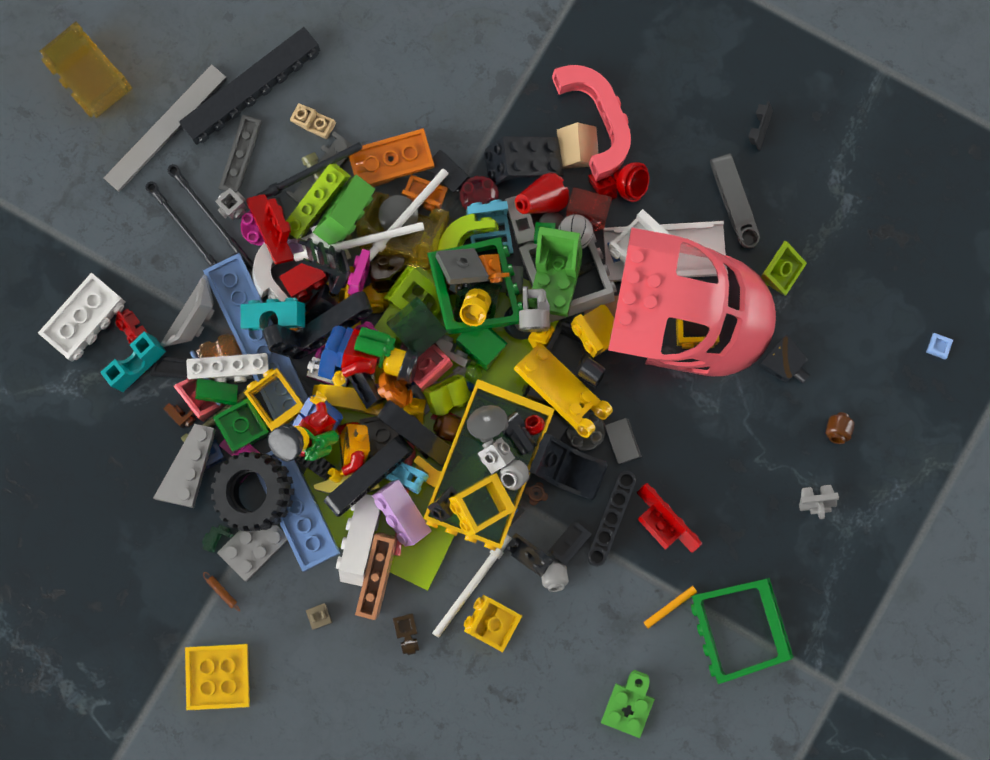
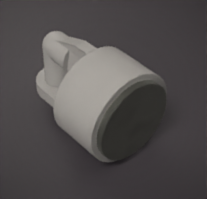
M523 286V310L519 311V329L523 332H542L550 329V305L544 289H528L527 286ZM529 298H537V309H529Z

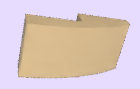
M298 103L290 118L292 123L325 139L329 138L336 124L334 119L319 114L316 110Z

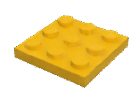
M248 644L185 647L186 710L250 707Z

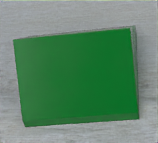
M491 328L463 332L456 339V346L467 353L485 371H488L508 344Z

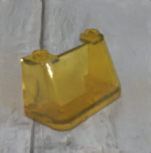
M375 191L372 196L373 200L365 208L364 215L356 223L357 238L386 231L380 224L378 213L383 201L391 197L390 195ZM433 209L429 217L418 214L417 223L423 222L425 230L391 238L386 243L385 249L377 254H401L405 257V265L415 268L419 266L423 270H430L431 267L427 253L438 251L439 241L449 222V211ZM373 243L361 245L359 248L361 250H370L373 247Z

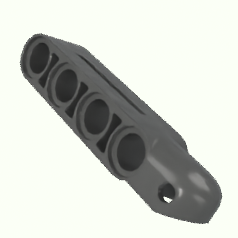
M729 153L711 159V168L738 241L742 247L752 249L759 242V231L733 158Z

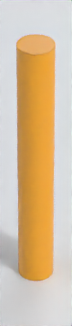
M691 586L644 621V625L649 629L696 594L697 590Z

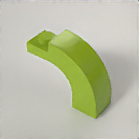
M475 214L465 215L455 220L445 230L439 241L438 251L463 246L464 242L474 234L499 231L498 223L492 217H483L478 221V217Z

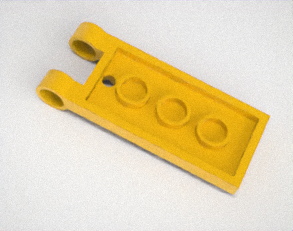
M539 343L514 367V370L584 438H588L595 431L594 423L582 417L589 409L601 420H605L613 412L612 406L608 402L601 401L542 343Z

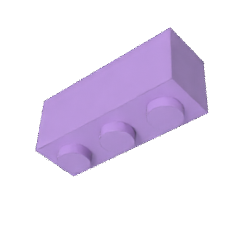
M400 480L389 482L372 495L375 499V505L385 515L387 524L394 529L398 541L405 547L415 545L431 532L430 527L426 524L425 519H423V516Z

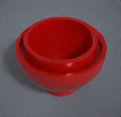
M631 162L621 170H617L613 175L619 194L627 201H638L648 189L650 178L648 169L643 163Z

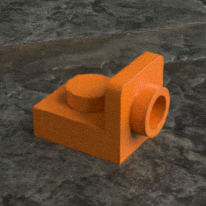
M499 254L478 256L489 275L488 280H490V283L503 282L502 278L510 277L509 272L501 273Z

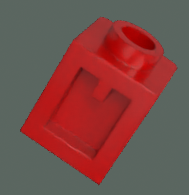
M593 174L588 175L590 184L597 192V200L600 204L617 198V186L612 176L595 181Z

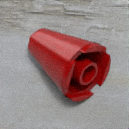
M556 173L543 174L516 196L515 206L522 214L559 212L568 204L569 190L567 187H564L562 177Z

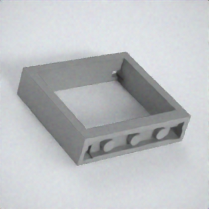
M594 232L588 248L605 289L572 300L568 317L615 301L614 292H617L614 281H609L608 276H610L607 264L603 265L601 261L603 254L600 247L596 248L595 246L597 241ZM534 243L519 248L520 257L532 287L536 275V269L531 257L536 256L537 244ZM550 314V323L566 317Z

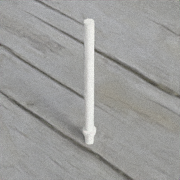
M420 222L331 244V246H334L335 251H341V249L345 250L425 230L424 224ZM306 249L303 252L294 254L295 261H300L304 258L308 259Z

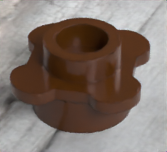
M537 482L532 487L525 488V494L528 495L529 503L533 506L542 500L546 501L548 499V494L545 493L544 485L541 482Z

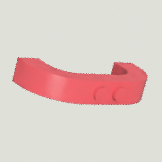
M568 65L554 69L552 80L559 95L570 91H582L594 100L611 139V147L603 153L591 156L589 167L595 181L613 175L622 166L631 144L628 118L621 110L619 97L615 96L609 82L600 73L591 68L580 65Z

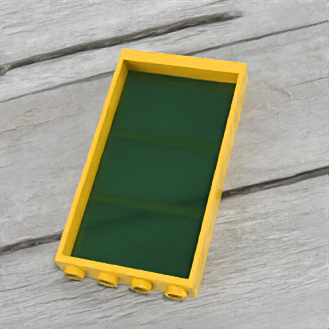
M477 379L429 505L435 502L450 486L459 493L485 477L492 475L478 455V452L484 448L482 446L484 442L472 436L467 429V420L476 409L487 405L498 406L505 411L507 416L516 411L524 422L531 415H538L543 418L545 422L544 429L538 434L531 435L537 446L524 455L519 453L511 439L507 438L503 432L493 437L494 441L502 437L504 442L509 445L510 451L515 457L513 460L522 461L528 467V470L531 468V462L535 458L539 443L547 431L555 409ZM499 469L498 471L494 472L493 474L497 473V475H498V477H499V472H500L501 469ZM526 483L517 490L505 488L515 509H517ZM486 486L463 498L476 525L499 513ZM427 508L423 519L427 520L426 524L438 528V525L446 527L445 532L457 536L459 532L466 535L465 540L476 543L477 540L485 543L484 547L496 551V548H502L515 511L476 534L469 536L461 529L457 514H453L450 518L440 522Z

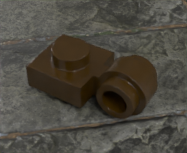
M413 613L393 618L397 639L405 638L404 642H400L403 654H416V651H419L417 638L412 639L411 635L418 634Z

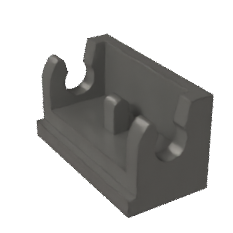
M624 418L605 425L618 464L642 457L629 419Z

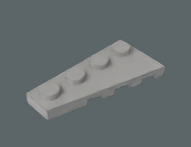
M194 424L153 497L155 500L194 508L216 429Z

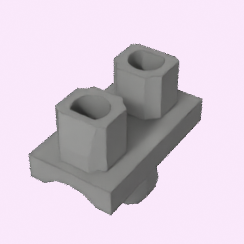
M831 485L820 487L821 495H814L811 487L802 488L799 504L800 511L810 510L811 514H818L819 519H824L825 513L832 511L831 507H837V500H839L838 492L834 493Z

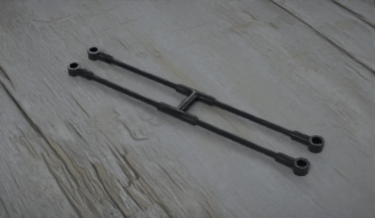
M175 164L170 165L167 169L169 175L175 178L182 188L187 190L235 252L230 257L240 253L246 267L252 271L254 264L235 239L229 236L191 189L188 181L181 174L180 168ZM176 168L177 172L172 174L171 170ZM153 181L148 182L145 186L147 192L152 194L160 205L165 207L203 254L210 267L217 264L212 255L207 253L169 206L166 198L159 191L158 185ZM151 185H155V189L153 191L149 190V187Z

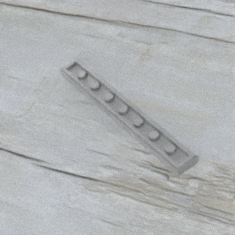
M211 64L110 170L104 179L120 192L182 127L179 121L208 100L227 80L226 76Z

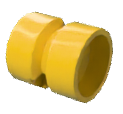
M472 289L467 292L460 309V318L464 323L470 326H478L485 321L491 304L489 294L482 289Z

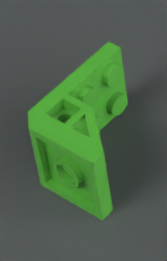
M540 227L535 261L537 271L532 289H544L546 291V297L550 305V314L568 317L582 261L580 233ZM529 298V309H537V298Z

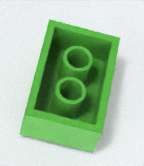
M356 174L342 187L333 199L313 233L328 245L342 242L347 234L350 235L356 228L355 221H359L364 215L365 211L363 208L367 207L373 200L371 195L375 188Z

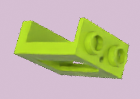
M407 266L384 297L387 302L394 304L416 322L419 328L425 330L433 325L435 316L438 312H441L435 285L414 267ZM413 281L436 300L425 315L402 297Z

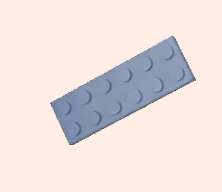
M272 451L266 453L271 455L272 458L280 460L282 462L281 466H286L289 470L287 477H292L293 483L290 484L291 489H294V495L290 496V500L293 501L292 507H287L286 510L289 513L286 517L280 518V525L302 572H305L340 554V550L296 458L293 461L286 462L276 457ZM256 473L265 493L267 494V488L264 479L261 477V475Z

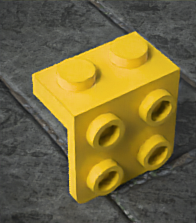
M600 305L586 315L582 316L580 314L573 319L571 323L573 332L576 336H579L584 348L593 358L609 348L614 317L606 305Z

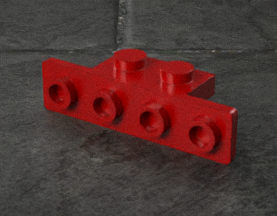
M265 194L247 198L246 202L274 263L281 264L293 261L294 256L287 243L291 227L289 222L284 219L282 207L277 204L275 198L267 200Z
M646 483L637 491V494L650 507L638 520L664 549H667L677 538L692 553L702 545L698 536L685 525L684 521L674 513L668 503L663 501L653 487Z

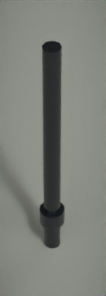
M358 142L280 183L275 182L269 185L268 189L256 194V196L265 194L267 198L272 195L276 196L282 193V190L327 168L329 164H335L362 150L363 147Z

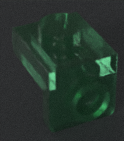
M220 524L218 528L212 526L210 532L206 533L203 538V549L214 553L221 534L230 538L234 534L229 533L230 528Z

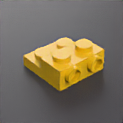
M483 595L482 598L479 597L475 601L473 615L466 618L464 632L503 652L522 615Z

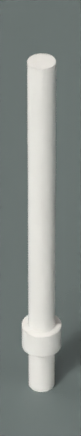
M442 169L388 230L402 227L448 175L445 169ZM391 238L372 244L373 247L369 250L370 261L379 251L382 252L385 249L386 243Z
M506 535L501 549L496 548V551H490L491 554L432 634L438 638L441 636L497 558L500 559L504 554L503 550L512 540L510 536Z

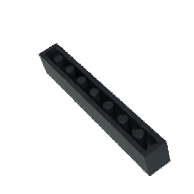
M305 27L301 28L179 121L180 125L196 145L204 143L214 131H220L226 122L237 118L243 109L253 106L257 101L256 99L270 93L272 87L277 83H283L289 74L293 71H299L306 61L316 58L319 51H321L319 44Z

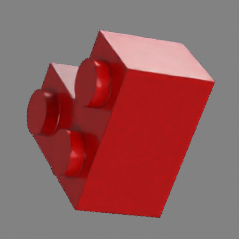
M303 263L279 276L291 298H298V301L306 303L311 299L310 296L313 295L311 290L322 288L325 282L328 281L323 270Z

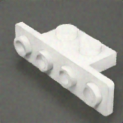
M267 353L187 359L186 361L187 378L189 380L209 378L212 381L226 383V380H234V382L240 383L246 382V379L252 378V375L264 374L269 370Z

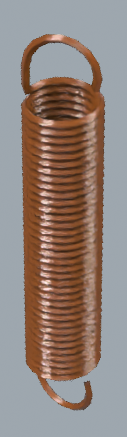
M211 576L207 580L211 588L218 593L230 608L234 607L237 611H240V609L238 610L234 606L237 601L214 576Z

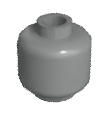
M512 460L501 468L499 472V479L508 490L519 489L529 478L528 467L520 460Z
M553 560L541 577L542 585L550 592L563 590L564 586L569 582L567 567L559 563L558 560Z

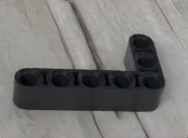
M363 291L356 292L306 324L305 328L294 331L275 324L266 327L262 333L269 351L292 359H301L326 344L333 327L351 328L372 314L373 309L366 293Z
M588 357L579 370L577 378L593 393L603 379L606 368ZM554 410L546 434L560 440L571 424Z

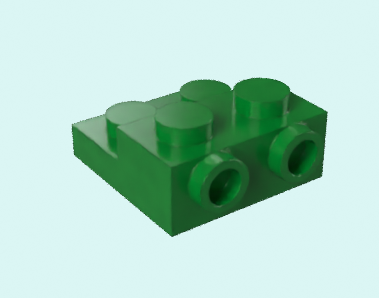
M248 398L213 417L232 453L269 436L268 430L270 428L260 418L258 411Z

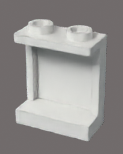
M642 209L637 214L636 219L614 241L609 243V253L615 259L620 258L625 263L631 227L664 234L669 233Z

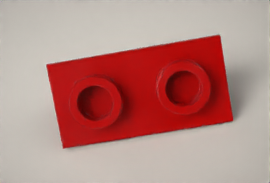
M126 309L122 314L118 311L115 322L118 329L124 331L127 335L129 344L144 331L148 333L143 325L137 329L135 328L136 325L140 324V321L133 311Z

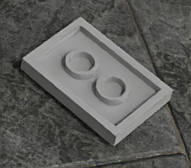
M272 525L270 529L260 531L239 530L217 553L247 582L288 540L284 531L278 525Z

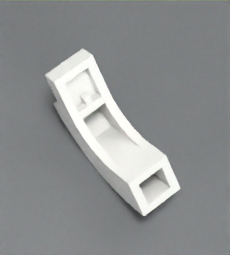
M264 243L258 250L252 269L253 283L261 299L268 295V299H279V302H285V298L288 297L272 278L271 269L276 264Z

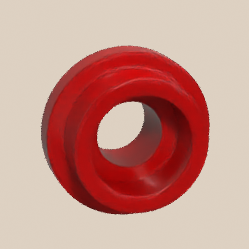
M531 415L525 420V428L530 435H535L544 429L545 422L538 415Z

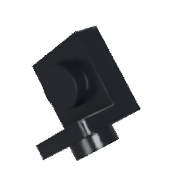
M452 486L448 487L435 502L428 506L432 515L440 522L454 514L450 508L448 498L458 492Z

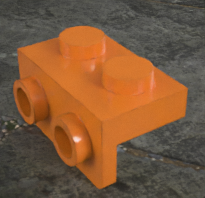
M411 174L405 190L402 191V196H406L414 201L431 181ZM438 185L421 204L423 208L431 212L435 210L440 211L448 188Z

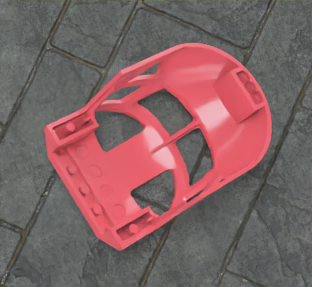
M631 227L608 351L647 358L646 365L704 376L735 374L755 363L770 344L776 323L773 297L763 279L743 262L689 239ZM679 253L708 258L716 269L718 284L678 276L676 269ZM724 265L734 271L740 286L739 310L728 306L729 280ZM726 314L736 317L737 323L731 340L719 354L707 353V350L714 345L720 335ZM668 318L685 320L709 327L708 334L695 348L679 354L664 355L661 353ZM685 359L699 360L695 362H675ZM701 367H710L708 370L696 369Z

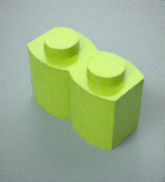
M459 374L448 377L442 382L423 390L430 412L438 416L448 414L449 410L453 407L465 406L471 397L464 376Z

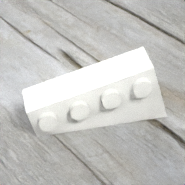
M368 494L351 507V511L354 512L352 518H348L346 530H349L348 535L343 537L341 549L344 550L343 555L338 557L336 569H339L340 582L358 586L363 584L364 571L367 568L370 556L369 551L372 547L374 532L378 529L382 511L375 505L373 496Z

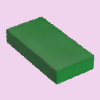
M198 378L196 381L195 399L234 406L237 403L238 385Z

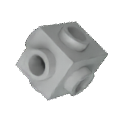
M231 188L221 193L215 201L220 207L218 212L225 219L229 217L232 221L235 218L239 219L242 217L247 208L244 203L246 199L238 191L235 193Z
M502 437L496 441L492 438L489 442H485L482 445L484 448L478 452L482 463L486 465L491 474L503 468L515 458L510 451L509 445L504 442Z

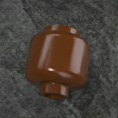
M840 412L832 415L828 420L826 435L831 442L844 444L851 440L855 423L846 413Z
M451 414L437 416L433 431L442 440L453 443L461 423V418Z

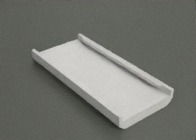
M724 221L661 224L670 235L689 239L726 255ZM628 226L603 229L605 264H607L610 276H608L610 282L622 281L625 263L623 261L613 263L607 243L614 241ZM679 253L676 269L678 276L686 278L717 276L716 269L708 258Z

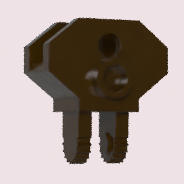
M376 254L372 259L373 262H370L369 270L372 288L377 293L388 292L394 285L392 280L397 281L406 269L404 267L405 257L401 254Z

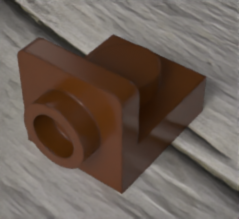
M169 403L163 408L182 428L185 426L188 428L196 421V415L192 410L183 417L185 412L178 405L173 406Z

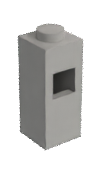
M516 196L505 199L508 204V216L519 249L534 243L535 228L531 215L522 214L516 209Z

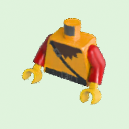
M358 422L338 425L335 432L340 435L339 445L342 467L341 470L330 468L328 470V474L331 475L329 480L339 483L343 479V475L348 476L365 464L370 451L368 427L366 425H361Z

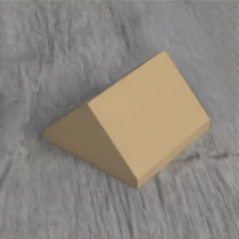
M577 122L557 129L563 169L589 167L591 156L598 154L596 127Z

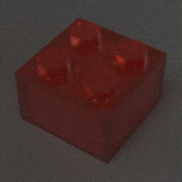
M573 187L566 217L574 214L582 215L590 221L593 230H603L609 214L612 197Z

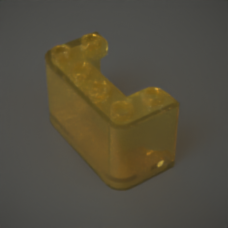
M76 21L39 51L43 56L41 61L53 75L57 73L61 77L58 81L65 89L69 87L73 91L71 96L90 118L95 116L97 119L133 89L124 75L114 67Z

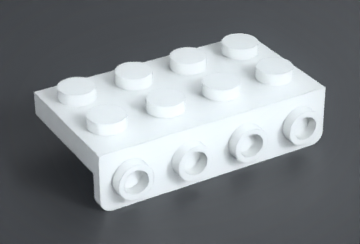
M91 273L38 334L68 360L73 362L83 355V350L88 344L91 345L97 339V334L101 329L104 330L109 326L110 319L115 314L117 315L118 311L121 312L123 310L125 301Z

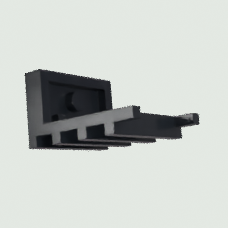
M299 238L298 244L306 247L308 259L304 258L302 263L325 271L330 292L338 295L341 288L346 286L347 278L351 273L345 250L341 249L340 252H337L334 246L330 245L328 249L320 241L317 245L313 243L311 238H308L307 241ZM315 250H317V255H318L319 263H317V257H316Z

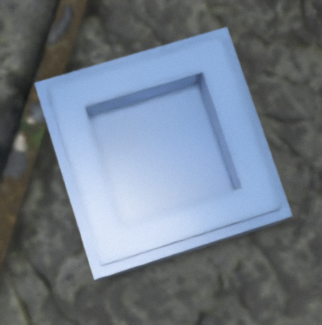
M933 333L926 353L947 359L953 339Z

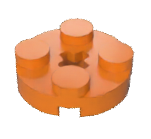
M385 372L379 375L380 387L377 391L382 398L392 401L400 408L412 402L413 394L412 390H408L406 387L407 381H397V376Z

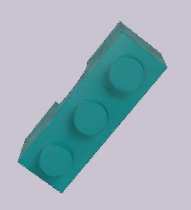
M285 298V302H279V299H267V303H260V300H249L248 304H241V329L248 331L264 330L268 327V320L273 314L277 315L278 325L289 329L305 328V303L299 302L298 298Z
M145 331L130 344L134 350L131 356L122 361L114 359L100 372L111 387L121 392H124L166 352L157 338Z

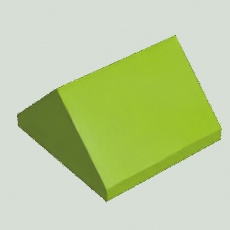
M784 241L761 278L766 285L786 296L807 263L787 241Z

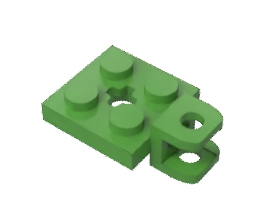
M633 670L625 686L615 683L601 720L602 724L635 737H641L655 700L653 697L646 695L649 687V676L647 674ZM641 679L642 683L637 684L635 680ZM630 705L631 710L634 712L625 716L622 708Z

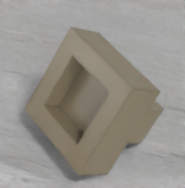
M326 603L306 610L312 630L332 623Z

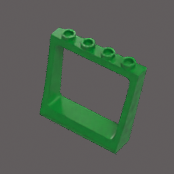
M501 237L445 249L475 248L478 253L495 248L499 254L503 273L509 272L510 277H505L513 314L507 317L485 319L478 326L456 322L446 277L435 257L437 251L427 253L445 328L449 335L519 324V311L523 310L522 302H517L516 295H519L517 283L512 282L511 276L515 274L512 264L507 263L506 258L510 257L507 245L503 246Z
M770 578L692 596L694 604H691V610L694 616H698L700 624H697V630L700 637L704 636L706 644L703 645V650L706 657L710 656L712 664L709 665V670L712 677L716 676L718 684L794 658ZM757 588L762 599L778 656L726 674L720 662L703 601L708 598Z

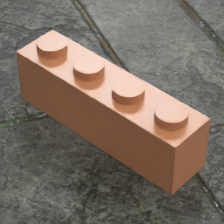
M381 532L374 535L355 615L376 620L379 617L397 545V536Z

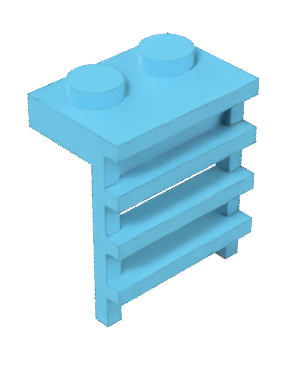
M498 199L488 204L476 202L467 206L466 215L475 214L478 217V221L483 217H492V219L497 221L498 226L504 225L505 227L503 231L470 236L471 244L475 243L476 240L506 236L507 242L502 243L507 245L509 254L514 253L507 218V201Z

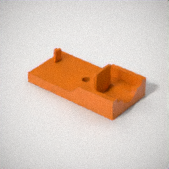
M424 128L363 145L362 150L349 156L354 176L357 174L372 187L389 183L396 178L435 168ZM389 157L394 158L392 162H390L388 159Z

